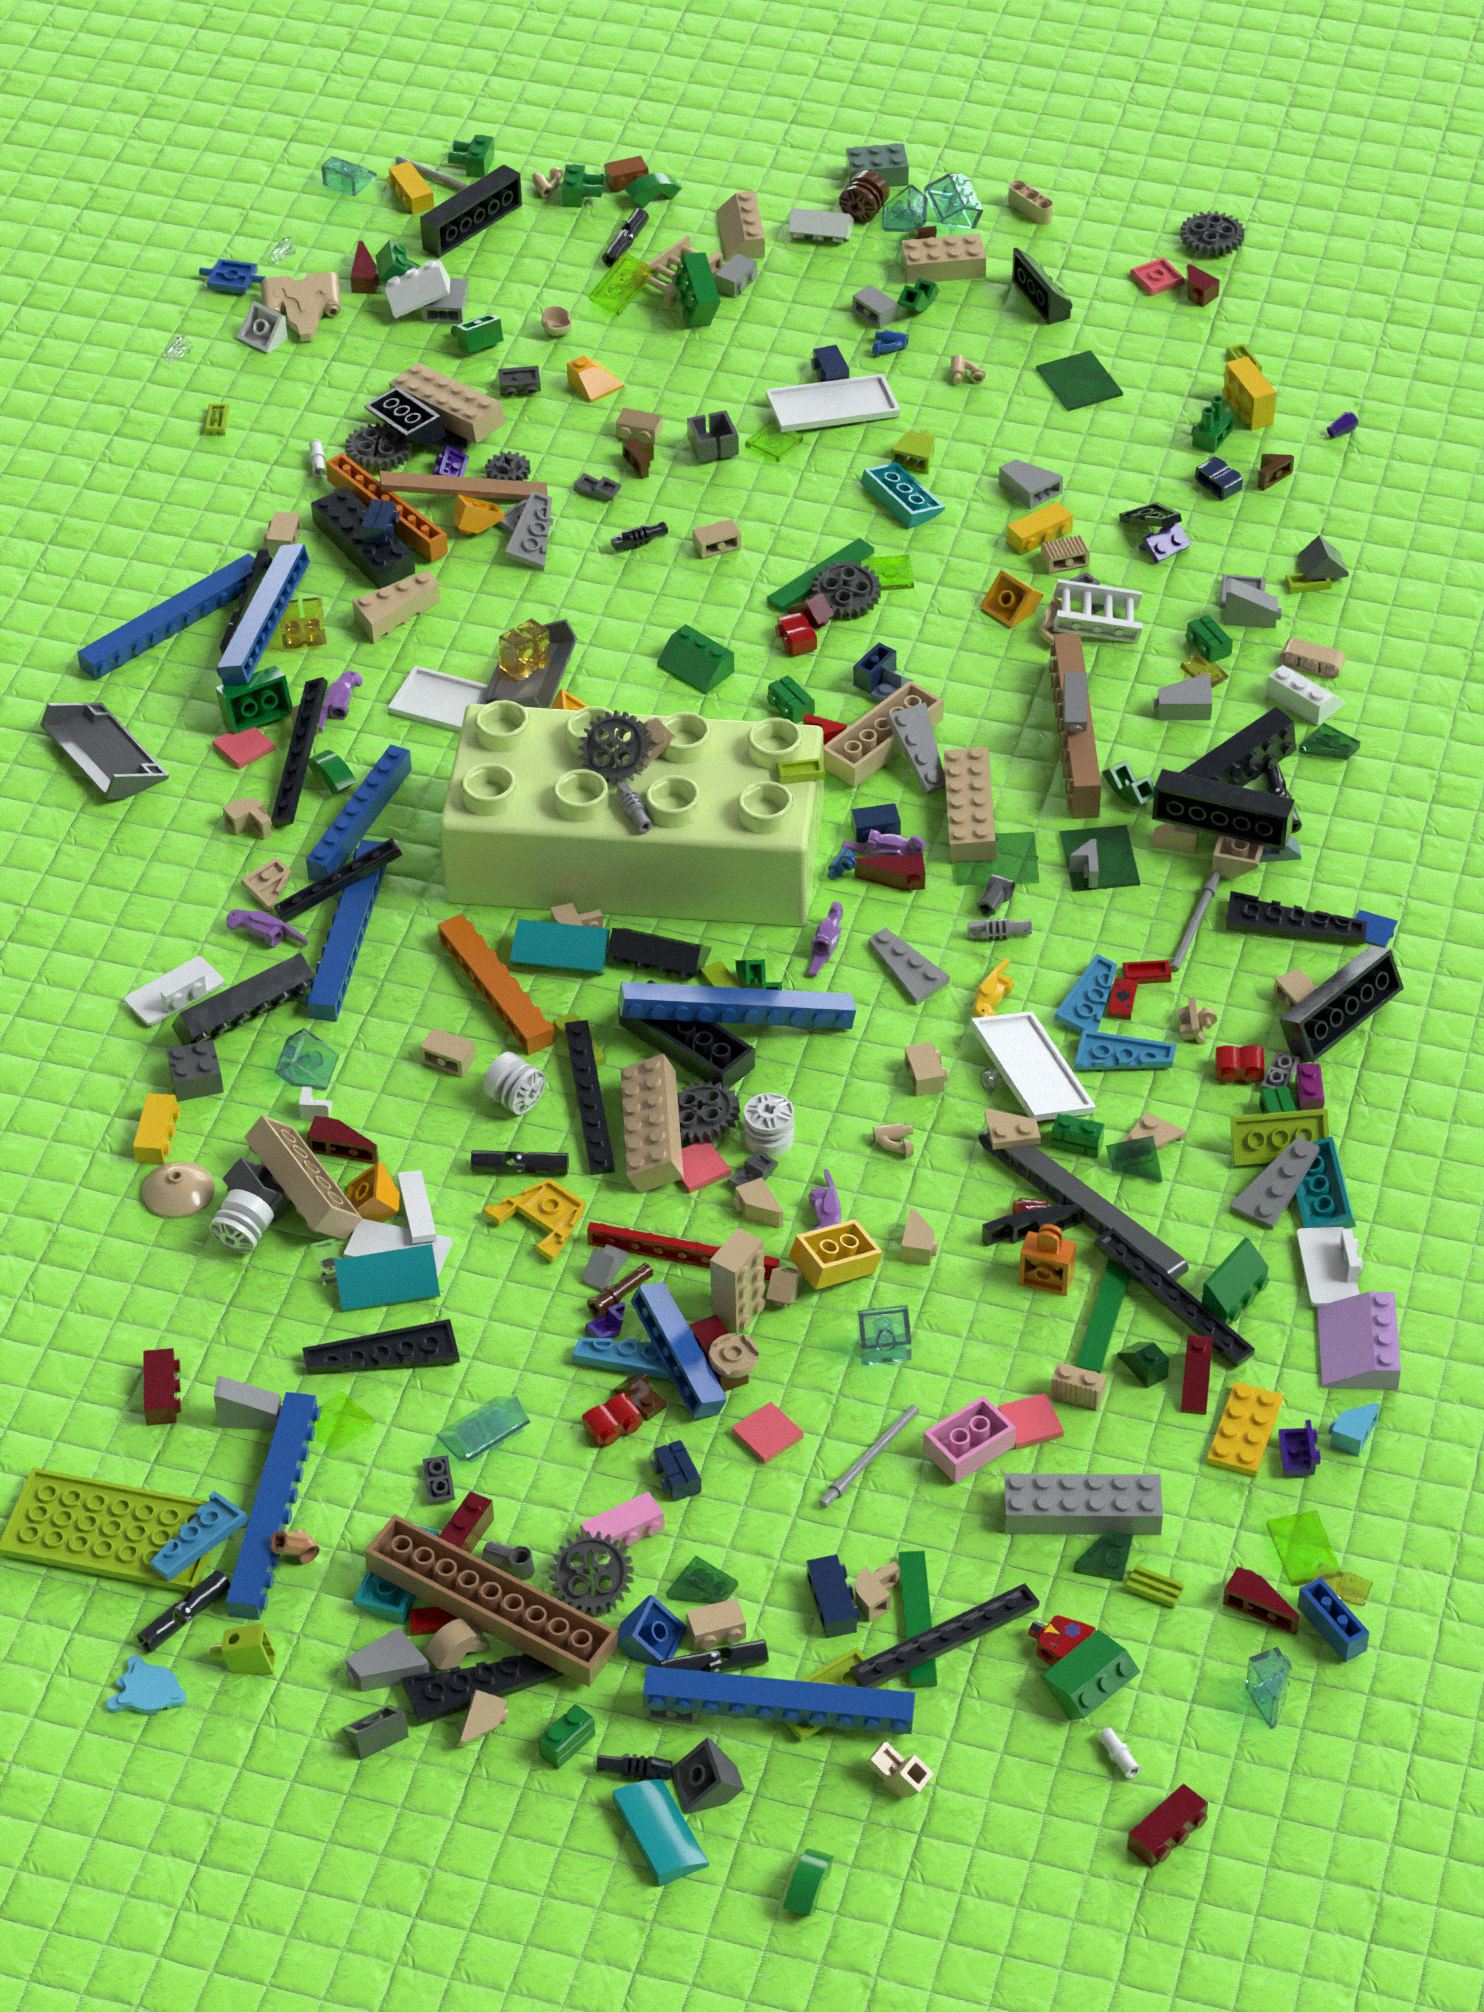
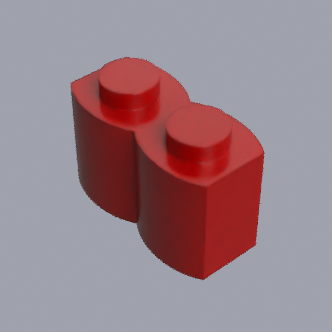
M803 612L777 618V625H775L776 635L778 638H782L785 650H789L791 655L817 649L816 633L812 626L809 625Z
M1228 1045L1216 1047V1080L1225 1083L1239 1080L1249 1083L1263 1081L1265 1071L1264 1048L1253 1045L1240 1048Z
M626 1393L619 1394L608 1400L605 1404L595 1406L582 1415L583 1427L598 1447L611 1445L621 1435L632 1434L642 1425L641 1412Z

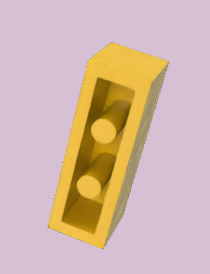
M410 161L388 167V184L394 188L397 197L402 199L405 208H408L412 214L434 208L432 190Z
M1056 502L1008 524L1006 541L1021 555L1041 546L1043 542L1055 540L1072 532L1073 514L1062 504Z
M147 1093L133 1144L136 1163L163 1165L166 1155H170V1140L176 1134L175 1121L180 1119L181 1106L177 1105L176 1095Z

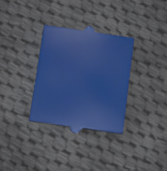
M1360 909L1355 917L1357 920L1367 922L1365 943L1386 948L1390 938L1394 937V930L1398 921Z

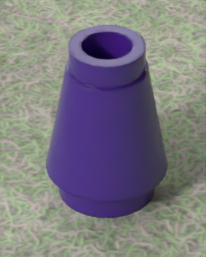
M1351 411L1343 412L1327 427V433L1331 438L1353 431L1358 426V419Z

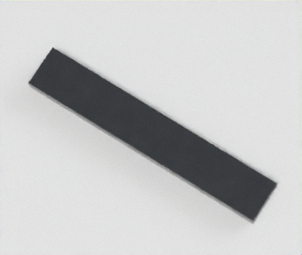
M391 838L274 905V908L282 922L285 923L403 854L394 839Z

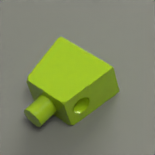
M926 429L920 430L919 433L907 431L892 447L891 463L898 462L905 469L929 474L935 453V438Z
M264 1623L227 1629L224 1631L222 1644H211L210 1646L211 1660H225L229 1671L232 1673L273 1675L277 1652Z

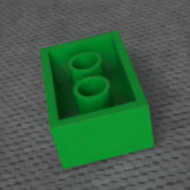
M706 252L683 253L680 262L677 264L675 274L672 275V283L677 289V299L682 305L683 318L686 319L688 327L711 325L721 300Z
M276 665L253 673L248 684L220 685L215 687L224 726L229 731H232L234 735L290 715L293 709L286 676Z

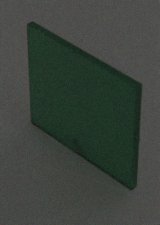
M1091 350L1036 366L1038 373L1067 411L1123 396V391Z
M1127 825L1059 831L1072 892L1140 885ZM1091 839H1096L1098 888L1088 887V878H1084L1083 872L1069 871L1070 855Z
M1034 832L995 833L997 860L955 861L957 886L987 885L992 874L1013 880L1015 884L1039 883L1038 855H1036Z

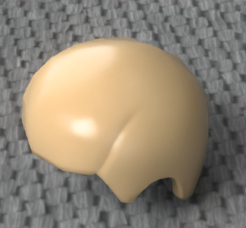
M560 306L546 307L543 311L541 323L548 334L561 336L570 330L572 319L569 318V311Z

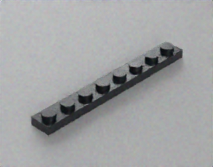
M324 677L306 681L271 818L274 828L291 825L294 822L328 681Z
M588 1020L565 1023V1033L590 1174L615 1172Z
M1113 1227L1095 1240L1094 1246L1195 1333L1200 1336L1213 1337L1212 1347L1236 1368L1254 1355L1255 1348Z
M1024 1583L850 1667L849 1674L859 1687L875 1688L1039 1608L1040 1601Z

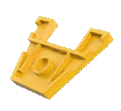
M550 1178L523 1190L521 1195L514 1198L508 1196L502 1199V1203L492 1207L490 1204L484 1207L483 1213L487 1218L500 1226L514 1213L519 1212L550 1233L536 1245V1249L539 1254L553 1263L585 1212L586 1202Z

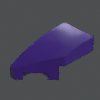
M623 1301L607 1308L606 1315L586 1323L584 1331L591 1338H612L613 1340L618 1337L621 1331L626 1303Z

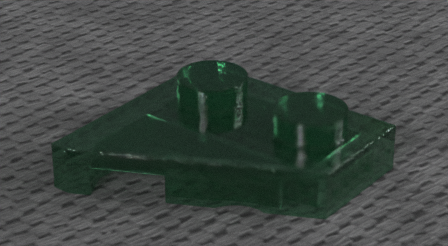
M1153 1135L1106 1145L1112 1171L1159 1183L1163 1182Z

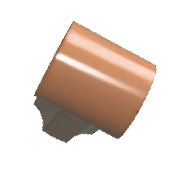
M298 1529L294 1532L285 1530L275 1531L270 1537V1548L273 1552L297 1557L302 1563L311 1562L320 1552L319 1546L304 1529Z

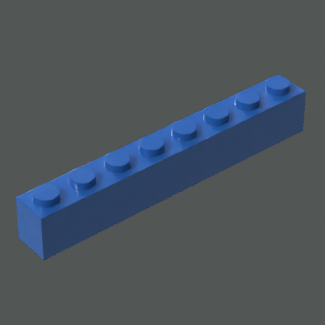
M392 744L389 745L307 857L308 879L318 881L343 866L411 772L410 750Z

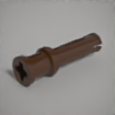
M643 1263L617 1284L605 1287L600 1295L588 1299L587 1306L590 1312L597 1318L603 1317L607 1308L620 1303L625 1295L654 1275L650 1265Z

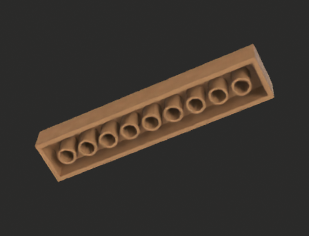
M1080 633L1054 634V643H1050V657L1053 656V658L1049 660V673H1053L1051 674V687H1055L1053 689V702H1057L1055 704V717H1059L1057 719V733H1061L1059 735V748H1063L1061 750V763H1065L1063 765V779H1067L1065 781V794H1069L1067 796V810H1071L1072 819L1099 818L1101 780L1088 686L1087 730H1082L1079 733L1064 730V672H1085Z
M395 1514L365 1550L367 1570L459 1619L462 1618L465 1622L588 1687L591 1686L618 1648L617 1630Z

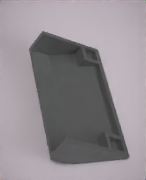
M567 619L510 633L481 704L486 705L494 701L507 700L516 702L523 707L550 709L578 640Z
M103 703L47 704L40 726L106 799H125L169 778L170 775Z

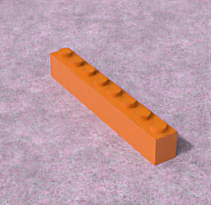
M341 453L326 461L328 482L338 490L347 487L367 508L372 499L382 500L383 502L385 500L395 502L400 517L398 524L394 523V533L430 562L448 553L447 534L392 491L380 490V482L350 458Z
M460 914L437 924L441 944L525 1052L531 1055L553 1045V1034L555 1033L553 1025L550 1021H546L543 1018L540 1008L532 1004L529 994L521 990L517 979L510 976L506 965L499 962L495 951L488 948L484 937L477 934L472 922L467 921Z

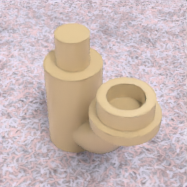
M554 167L550 170L551 183L547 181L543 174L538 172L532 174V183L543 198L552 196L554 190L559 186L560 180L564 176L562 169Z
M954 355L951 358L950 377L955 384H960L961 380L964 379L965 369L971 371L970 377L973 382L981 383L985 379V371L977 368L972 362L965 360L962 355Z
M902 1123L873 1127L875 1144L879 1143V1145L888 1150L904 1153L905 1158H908L909 1155H914L912 1141L903 1140L904 1136L913 1134L912 1125L903 1126ZM903 1140V1144L894 1141Z

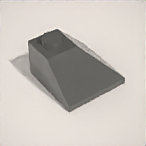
M710 1738L703 1740L672 1767V1773L685 1813L688 1814L726 1805L744 1790L737 1766Z

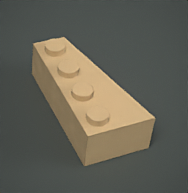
M428 570L352 600L354 620L375 644L383 634L389 635L394 631V627L401 623H408L413 615H420L439 603V582Z

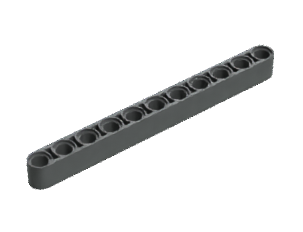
M988 1129L979 1134V1142L985 1150L1058 1205L1080 1204L1082 1207L1081 1222L1098 1235H1103L1113 1227L1175 1281L1188 1272V1264L1180 1254L1034 1145L993 1150Z

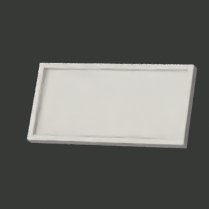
M884 374L765 390V397L781 433L900 416V408Z
M414 666L389 704L388 714L460 733L465 708L469 704H481L488 685Z
M1032 1011L971 1019L970 1028L1029 1118L1042 1121L1056 1119L1058 1113L1071 1116L1094 1113L1095 1104Z

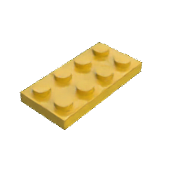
M1234 1382L1207 1457V1464L1257 1477L1283 1403L1284 1394Z

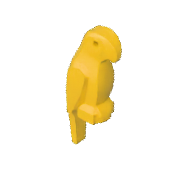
M1006 958L994 968L977 988L973 1018L996 1016L997 1012L993 1011V1009L1000 1004L1004 996L1012 992L1014 988L1012 978L1002 974L1009 966V958Z

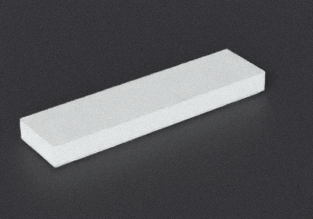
M422 1170L397 1173L412 1244L437 1241L436 1229Z

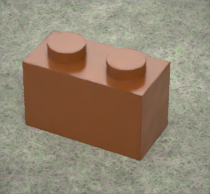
M641 155L604 163L605 180L612 192L625 190L631 182L649 174L648 167Z

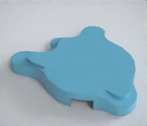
M133 1655L127 1661L128 1672L117 1679L118 1688L124 1691L110 1697L107 1700V1708L112 1713L134 1710L141 1714L156 1715L157 1710L165 1707L168 1710L172 1707L182 1706L186 1702V1693L179 1686L176 1676L169 1669L147 1664L140 1656Z

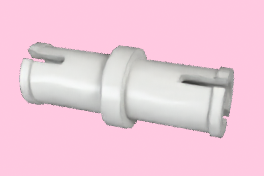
M313 439V442H309V461L312 464V474L315 477H322L326 473L324 466L326 457L322 450L321 440Z
M1112 1728L1104 1729L1099 1734L1098 1739L1108 1750L1110 1759L1119 1765L1128 1779L1136 1777L1140 1773L1141 1767L1131 1756L1127 1744H1122Z

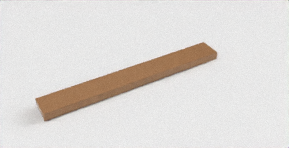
M380 471V490L453 496L460 494L468 497L510 500L526 499L527 501L532 490L548 496L547 484L542 482Z

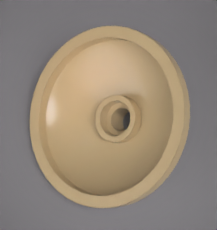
M174 1161L157 1167L146 1177L142 1185V1198L146 1207L152 1213L167 1219H183L198 1214L210 1204L215 1193L214 1179L210 1172L203 1166L189 1161Z

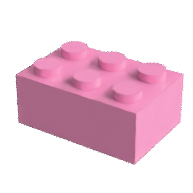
M983 1395L923 1433V1452L956 1484L1015 1447L1016 1427Z

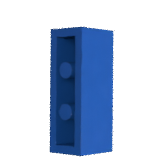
M1321 1577L1299 1589L1297 1608L1345 1662L1367 1651L1370 1632Z

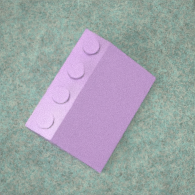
M1369 1291L1317 1307L1322 1388L1398 1390L1401 1367L1395 1292Z

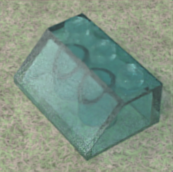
M949 173L925 186L924 191L940 224L971 229L976 228L984 209L966 175L962 173Z
M497 1396L440 1431L436 1436L459 1461L473 1463L483 1457L482 1453L489 1448L494 1450L503 1445V1440L508 1436L514 1437L524 1431L523 1427L531 1422L517 1396Z

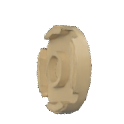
M736 1333L722 1335L714 1340L710 1346L709 1363L712 1369L719 1375L728 1378H739L748 1375L756 1368L759 1362V1348L754 1340L743 1334L742 1336H736Z

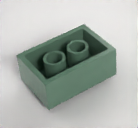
M904 143L846 148V170L849 183L855 174L868 170L880 175L887 182L888 187L909 186V165Z

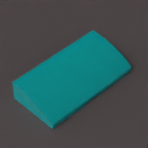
M898 462L867 468L863 471L861 484L908 528L923 524L945 510V506Z
M518 919L510 962L512 965L604 975L610 929Z
M1333 1137L1311 1142L1319 1146L1320 1151L1296 1190L1304 1228L1343 1227L1349 1229L1356 1227L1338 1149Z
M432 1244L334 1260L342 1312L440 1296Z
M420 1527L432 1533L433 1535L439 1537V1532L437 1530ZM367 1570L355 1595L353 1605L376 1617L405 1625L410 1613L409 1609H412L417 1596Z
M663 1779L641 1781L612 1790L613 1803L659 1887L709 1866L707 1858Z

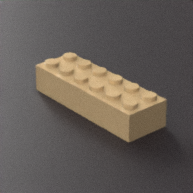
M418 362L389 382L390 390L398 386L439 414L445 429L453 431L476 444L506 423L501 402Z
M910 680L823 746L824 769L855 788L902 752L886 719L888 714L926 702L933 728L943 720L944 700Z
M988 747L944 750L951 862L956 864L997 860Z
M663 1053L620 1069L627 1177L639 1193L684 1178L676 1070Z
M261 1115L244 1136L250 1144L249 1149L259 1156L261 1165L271 1172L273 1181L283 1188L284 1196L294 1203L296 1212L306 1219L310 1230L315 1233H324L330 1238L336 1237L346 1240L363 1218L294 1127Z

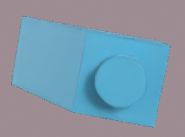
M1372 1403L1341 1412L1338 1420L1332 1421L1328 1434L1331 1435L1330 1446L1359 1457L1378 1420L1380 1404Z

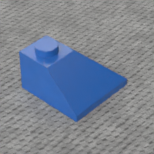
M649 1595L621 1622L617 1630L618 1648L630 1659L660 1667V1660L674 1657L688 1627L653 1595Z

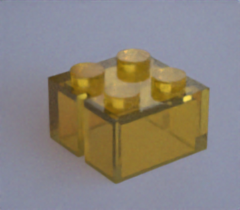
M322 597L302 599L305 618L300 617L298 599L290 600L280 619L284 649L303 647V644H307V647L327 645Z
M531 618L518 625L517 630L513 628L499 636L500 671L518 683L532 675L533 671L537 672L550 665L549 629Z

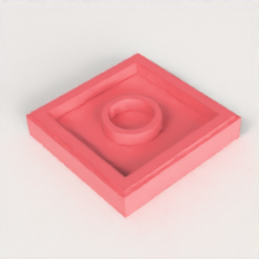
M1164 257L1130 269L1132 278L1150 296L1185 284V278Z
M256 727L235 735L230 731L213 740V747L238 769L275 750L274 743Z
M708 1139L704 1141L703 1145L699 1141L682 1149L684 1178L679 1181L688 1193H692L731 1175L730 1167Z
M1046 1393L998 1405V1410L1016 1427L1015 1449L1064 1437V1430Z
M769 1402L732 1427V1433L764 1464L804 1438V1432L772 1402Z

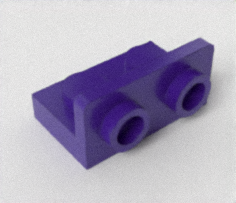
M447 446L443 453L439 452L435 460L437 466L435 465L431 475L463 477L469 456Z

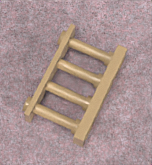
M685 236L635 271V289L638 290L645 284H649L664 292L665 305L672 307L678 302L676 286L673 283L666 285L655 279V277L661 274L672 280V275L675 272L668 268L672 265L677 266L683 253H699L691 249L690 236ZM718 251L707 257L713 277L723 267V254Z

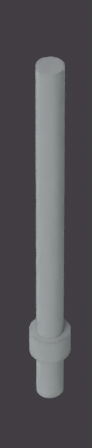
M397 156L396 163L402 164L410 161L419 173L461 191L470 186L404 157Z
M1213 871L1209 881L1203 886L1201 899L1170 966L1173 972L1179 971L1208 903L1215 896L1217 883L1221 876L1218 871Z
M911 1405L841 1479H836L830 1485L829 1491L819 1501L822 1508L826 1509L837 1497L840 1498L848 1490L847 1486L919 1412L917 1406Z

